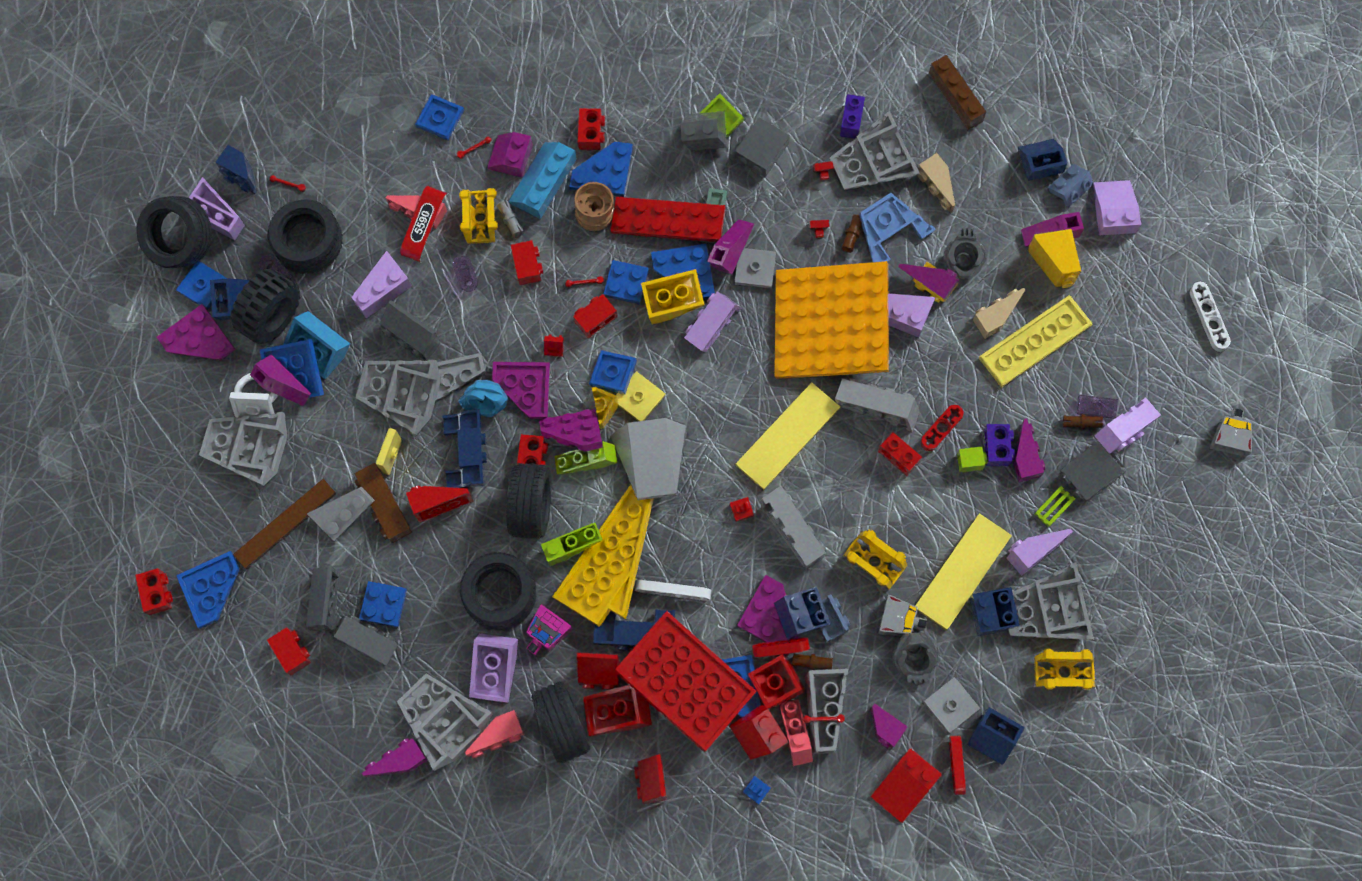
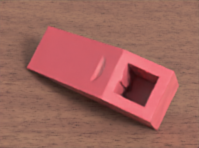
M387 195L386 200L392 210L396 212L400 210L404 212L405 216L412 219L421 196ZM441 203L432 227L437 229L447 212L444 203Z
M799 699L780 704L793 766L813 762L812 748L806 725L803 722Z
M515 710L495 717L465 752L466 756L477 758L482 756L485 750L491 749V751L501 748L502 743L507 741L514 743L521 740L520 736L525 734Z

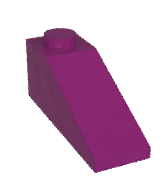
M910 264L898 265L900 269L943 299H947L959 282V279L956 278L957 274L949 268L946 271L945 269Z

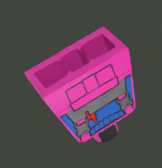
M541 604L526 632L533 639L526 649L534 655L538 653L542 646L551 651L573 629L571 625Z

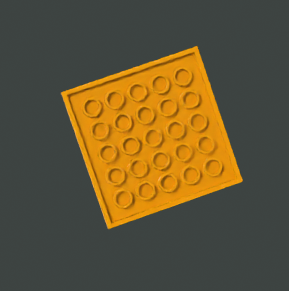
M887 261L776 270V379L889 372Z

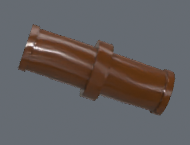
M853 215L850 226L846 229V237L841 247L845 252H853L856 239L860 237L859 231L862 225L860 215Z
M1085 414L1080 416L1063 415V421H1071L1064 422L1063 428H1103V423H1098L1103 421V416H1085Z
M793 653L792 666L810 667V670H814V668L832 670L833 658L818 657L815 654L810 656Z

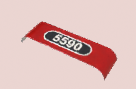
M430 186L425 187L400 249L402 256L420 262L422 251L443 198L448 193Z

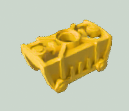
M494 188L472 192L470 190H462L459 193V198L462 200L463 221L460 225V230L463 232L468 244L495 242V230L498 228V223L494 220V198L497 196V191ZM487 195V206L485 208V205L482 204V202L485 200V196ZM471 196H475L478 201L476 209L471 205ZM482 213L485 214L486 218L483 221H477L476 216ZM486 226L488 227L490 239L486 238L483 233L486 230ZM476 227V230L479 231V233L477 234L476 239L472 240V231Z
M870 529L860 532L843 554L844 557H847L848 562L858 565L874 577L879 585H885L888 590H890L907 567L905 554L900 551L896 552L877 538L875 532ZM859 539L869 545L870 552L861 549V545L858 543ZM873 556L878 557L880 565L876 567L871 566L869 559ZM885 563H893L897 567H899L901 571H890L888 569V565Z
M1046 649L1034 657L1036 687L1045 686L1048 690H1053L1055 686L1082 687L1085 690L1095 687L1094 656L1091 650L1054 652V650ZM1038 662H1049L1054 667L1045 670V668L1038 666ZM1078 662L1090 663V667H1086L1084 670H1079L1078 667L1073 666ZM1061 667L1068 668L1070 674L1067 678L1060 676L1059 669ZM1045 674H1050V677H1056L1055 679L1039 680ZM1079 675H1083L1084 677L1090 679H1076L1074 677H1079Z

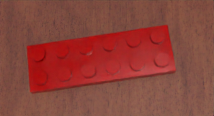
M616 197L611 233L718 242L722 237L726 207L725 205Z

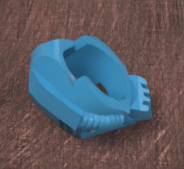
M476 380L473 385L465 390L464 395L458 399V402L465 410L479 409L482 416L493 417L506 407L508 397L498 383L489 380Z

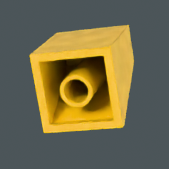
M1072 229L1035 234L1028 248L1031 256L1055 287L1062 286V288H1068L1073 286L1081 272Z

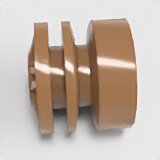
M588 182L582 185L574 197L576 220L586 230L600 231L606 228L612 221L613 194L602 183Z

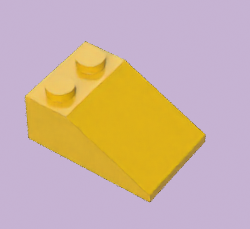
M696 269L641 283L648 316L652 325L672 320L704 306Z

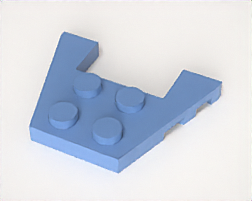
M889 193L859 213L872 262H888L890 260V257L880 243L910 224L920 240L936 230L932 225L926 223L921 216L911 211L906 204L892 193Z

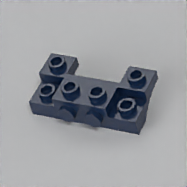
M473 409L457 414L443 415L444 436L458 435L460 469L445 471L446 487L466 489L467 487L485 486L484 463H487V452H484L483 445H486V434L482 432L480 410Z
M655 609V623L668 610ZM675 610L668 611L675 618ZM610 611L600 627L595 624L593 644L614 646L619 651H629V648H634L655 624L654 622L617 621L616 614Z

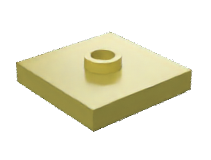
M637 371L631 377L626 394H616L619 407L637 421H645L666 396L662 390Z
M391 428L387 431L376 461L377 466L386 475H390L402 442L398 432Z

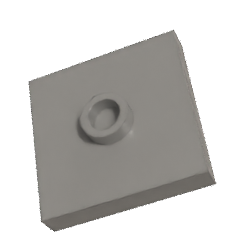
M744 248L737 262L735 285L772 289L776 252Z
M955 677L923 702L948 734L980 709Z

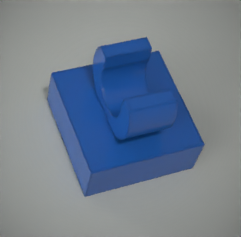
M754 776L743 791V794L759 805L771 788Z

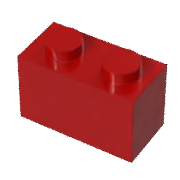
M532 240L512 244L511 250L519 285L542 281L540 274H544L542 263H538L536 258L540 257L538 246H534Z
M603 294L599 297H594L589 302V305L579 308L574 313L575 324L588 339L618 317L617 310Z
M286 627L267 639V642L285 672L291 676L311 663L308 659L311 655L305 646L301 647L298 641L301 639L298 633Z

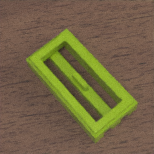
M1060 486L1034 515L1050 527L1075 498L1071 497L1070 493ZM1061 493L1062 497L1042 516L1040 513ZM1065 498L1069 500L1050 521L1046 519Z

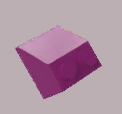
M517 132L498 135L487 169L523 178L533 147L531 136Z

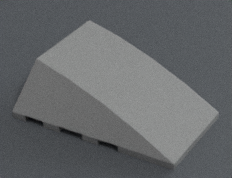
M890 111L879 121L874 122L864 133H860L854 141L846 144L830 157L844 190L920 175L913 158L910 157L898 132L897 125Z
M365 361L355 398L417 435L431 418L441 380L437 361Z
M278 412L271 415L260 414V416L247 415L241 418L210 419L199 456L264 486L277 474L287 440L285 413Z
M668 418L631 422L610 436L637 500L677 495L686 425Z
M1076 562L1013 592L1020 626L1009 629L1010 636L1094 640Z
M425 674L397 701L434 771L454 762L485 730L493 714L428 674Z

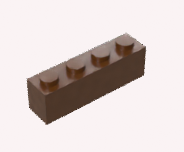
M945 55L931 63L929 75L965 127L969 130L982 123L986 110L948 56Z
M376 463L354 473L357 478L354 480L358 488L362 487L375 500L370 505L374 510L371 514L375 522H380L383 528L380 529V532L384 539H389L391 543H394L411 534L412 530Z

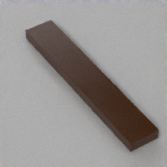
M322 479L233 555L247 570L310 516L307 513L323 506L336 495V492Z

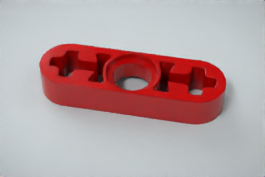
M959 405L949 406L923 435L921 446L924 450H935L961 421L964 412ZM951 411H958L957 416H954L949 422L948 419L951 416ZM944 423L948 430L944 433L939 432L937 425ZM935 434L936 438L934 439L933 444L927 445L926 438L931 439Z
M797 638L758 643L753 645L752 649L754 657L804 652L809 650L810 646L808 638Z
M960 735L949 736L954 795H965L966 785Z

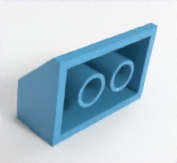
M307 311L294 317L283 345L312 339L319 374L322 378L326 379L344 359L350 343Z

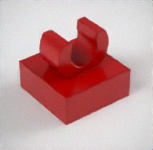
M833 161L813 164V172L820 173V180H828V170L834 169Z
M829 220L809 221V229H815V238L824 237L823 228L829 227Z
M559 335V337L545 336L544 355L563 357L564 337L562 335Z
M748 497L730 502L735 522L754 517Z

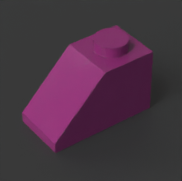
M874 703L871 713L875 735L879 739L878 743L887 749L888 747L893 749L908 727Z

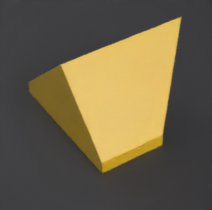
M593 387L592 391L600 429H603L618 409L617 395Z

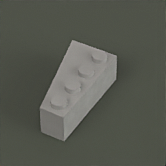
M851 378L849 380L842 379L835 397L836 403L842 408L859 414L867 412L868 416L876 420L882 417L896 427L898 424L907 426L906 430L913 432L920 412L916 399L911 394L895 393L890 388L880 389L871 383L861 384L859 381Z
M782 486L762 498L761 509L805 570L825 557L826 548L824 544L816 539L813 529L810 525L806 524L802 514L796 509Z
M848 669L812 670L805 674L809 717H837L839 714H842ZM809 722L812 754H827L836 751L840 728L839 722Z

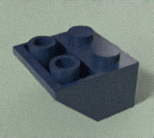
M1054 139L1018 147L1028 181L1064 173L1068 163L1062 146Z
M227 145L216 161L219 172L224 175V179L230 184L236 183L243 191L247 193L250 191L256 194L257 188L253 169L244 153Z
M230 278L210 280L212 317L214 319H231L233 304L249 280Z
M817 587L784 596L774 602L787 640L808 634L831 624Z
M1011 587L975 593L969 598L977 636L995 634L1020 626Z
M988 707L967 745L1003 765L1017 744L1025 727Z

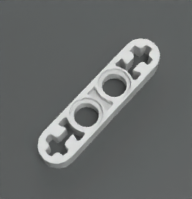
M1196 282L1190 289L1192 301L1212 348L1219 352L1224 351L1230 345L1228 332L1209 287L1204 282ZM1198 288L1199 290H1203V293L1200 294L1199 292L1196 293L1195 291ZM1203 304L1210 305L1211 312H1204L1201 306ZM1209 321L1217 322L1218 329H1211ZM1219 339L1220 341L1224 340L1225 343L1223 344V346L1221 343L1217 344V341Z
M636 580L635 591L640 593L709 601L711 598V589L647 580Z

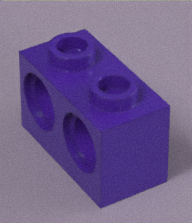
M847 94L840 137L856 139L859 135L865 97Z
M987 424L984 428L985 452L987 454L986 466H1009L1012 460L1015 459V450L1011 449L1014 432L1010 430V424ZM995 433H1001L1004 439L996 438ZM996 451H1002L1005 457L999 458L996 455Z

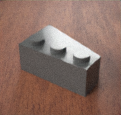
M353 615L349 617L343 616L331 638L341 641L348 647L386 666L398 644L394 643L396 639L388 634L384 636L378 634V629L368 624L366 627L360 624L361 620Z

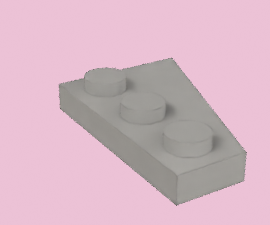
M482 353L437 362L441 382L436 401L486 372Z
M359 487L307 514L335 541L375 500L362 487Z

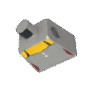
M1232 409L1231 417L1224 416L1220 420L1210 449L1247 457L1252 452V423L1242 420L1243 410Z
M888 595L878 634L902 637L904 634L912 633L913 628L924 631L927 620L916 617L918 607Z

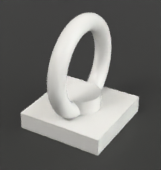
M251 373L243 376L237 382L234 392H231L229 397L235 418L247 415L275 414L272 402L275 401L278 395L272 392L270 395L242 393L244 385L254 380L250 376Z

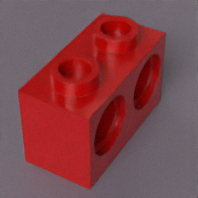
M579 108V150H601V143L605 142V133L602 132V127H605V115H602L601 109ZM590 119L596 120L593 123L588 122ZM589 136H595L594 139H588Z
M894 432L888 436L878 450L881 455L906 476L916 468L922 459L921 455Z
M521 434L517 464L535 462L538 465L546 466V461H543L544 454H547L548 443H545L544 436ZM532 444L539 445L535 451L529 450V447Z
M157 568L135 575L144 613L152 615L172 609L171 602H173V597L167 589L166 584H169L166 573ZM153 578H157L156 584L150 586V581ZM161 596L160 603L154 605L155 598Z

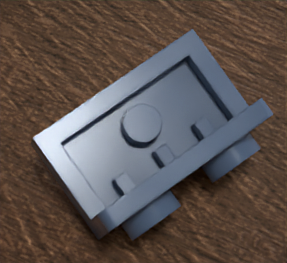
M1072 164L1048 189L1050 193L1062 198L1065 206L1070 207L1093 185L1090 171Z
M831 594L822 600L831 623L820 628L826 643L848 633V626H850L846 615L842 616L839 610L841 605L838 599H833Z

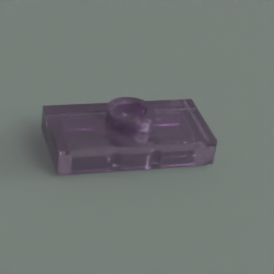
M1079 395L1077 415L1085 414V416H1103V418L1115 419L1117 417L1118 399Z

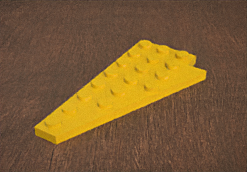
M630 485L599 529L602 541L589 547L582 553L552 597L599 627L610 611L626 619L654 498L637 500L634 490Z

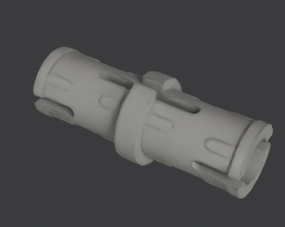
M505 200L498 203L497 207L504 218L503 222L509 227L512 236L518 237L522 235L523 230L518 223V217L512 211L509 202Z

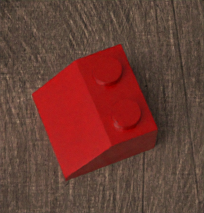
M783 654L748 674L765 707L768 709L785 703L806 691L788 657Z
M763 704L729 726L750 760L771 754L788 743L787 738L772 714Z

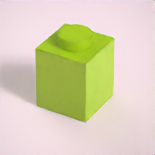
M982 447L959 449L957 453L960 473L983 470L985 464H987V454L983 452Z

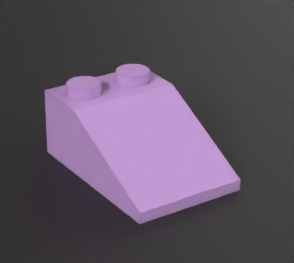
M1130 180L1094 182L1093 192L1099 235L1136 233L1141 226L1139 206Z
M1067 529L1033 536L1025 539L1023 542L1020 539L1008 550L1010 554L1007 559L1022 576L1061 545L1073 531Z
M479 634L475 638L469 697L509 702L518 639Z

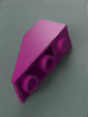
M1080 212L1059 215L1023 228L1021 233L1025 247H1029L1035 234L1072 229L1073 237L1078 238L1082 234L1084 227Z
M738 219L714 245L707 262L718 271L733 274L754 227V223Z
M272 354L256 363L250 374L263 389L304 406L311 395L306 387Z
M1027 418L1021 423L1013 462L1018 482L1039 478L1045 470L1044 461L1039 458L1038 452L1040 449L1038 442L1034 441L1033 426L1031 423H1028Z
M407 738L398 744L399 748L396 750H389L384 753L380 761L368 764L364 768L365 771L362 772V775L374 777L412 772L428 761L416 740L413 738L409 740Z

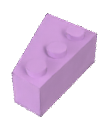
M202 177L189 198L204 208L209 216L212 229L236 240L245 226L244 223Z
M386 251L353 294L352 299L365 318H368L412 285L408 277Z
M719 292L713 293L707 301L709 304L705 309L699 311L696 316L697 321L694 325L691 324L685 332L687 335L684 338L703 352H707L720 336V331L725 324L729 325L731 322L730 317L735 310L739 312L742 307Z
M888 294L889 326L919 337L935 297Z
M1146 397L1136 406L1131 407L1129 412L1115 418L1095 435L1096 439L1109 454L1115 450L1120 452L1126 446L1128 447L1134 441L1140 439L1144 435L1143 431L1161 415Z

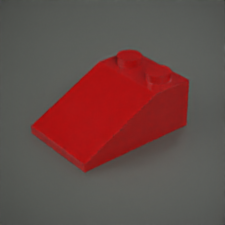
M415 486L410 489V492L406 493L413 514L419 523L474 502L469 490L465 488Z
M577 653L578 684L582 685L583 689H594V686L602 687V690L607 691L619 688L620 676L614 671L620 664L618 655Z
M630 685L583 697L589 736L634 730L652 725L649 702Z
M910 748L870 797L899 822L903 823L942 774Z
M654 755L637 761L638 767H634L635 778L640 779V787H637L638 799H642L643 804L667 801L661 755Z

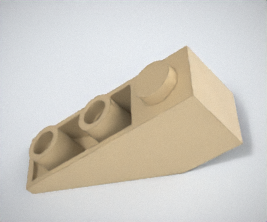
M936 153L919 164L918 171L920 175L918 177L929 186L931 194L937 196L941 206L951 214L954 211L955 201L949 169Z
M1024 288L1020 290L1015 289L1007 295L1008 297L1004 299L998 298L988 308L982 307L975 312L973 322L984 339L1003 328L1023 296Z

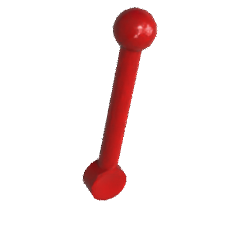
M487 136L483 141L465 151H458L457 157L462 159L470 151L485 143H491V138Z
M271 175L269 177V180L271 182L276 181L288 186L298 188L300 192H304L306 190L304 184L297 185L285 180L278 179L274 175Z
M598 276L597 279L566 280L565 285L571 287L572 285L587 283L602 284L604 278Z
M839 714L837 717H809L808 715L803 717L804 723H809L810 721H837L842 723L845 720L842 714Z

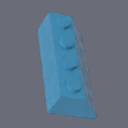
M545 142L508 201L509 204L541 219L577 160L575 150L560 142Z

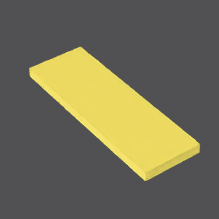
M1069 295L980 355L979 359L1002 388L1090 328L1093 323Z
M811 383L739 459L735 466L760 488L765 490L835 415L840 406L816 385Z
M979 513L915 605L918 607L917 611L947 631L1012 535Z

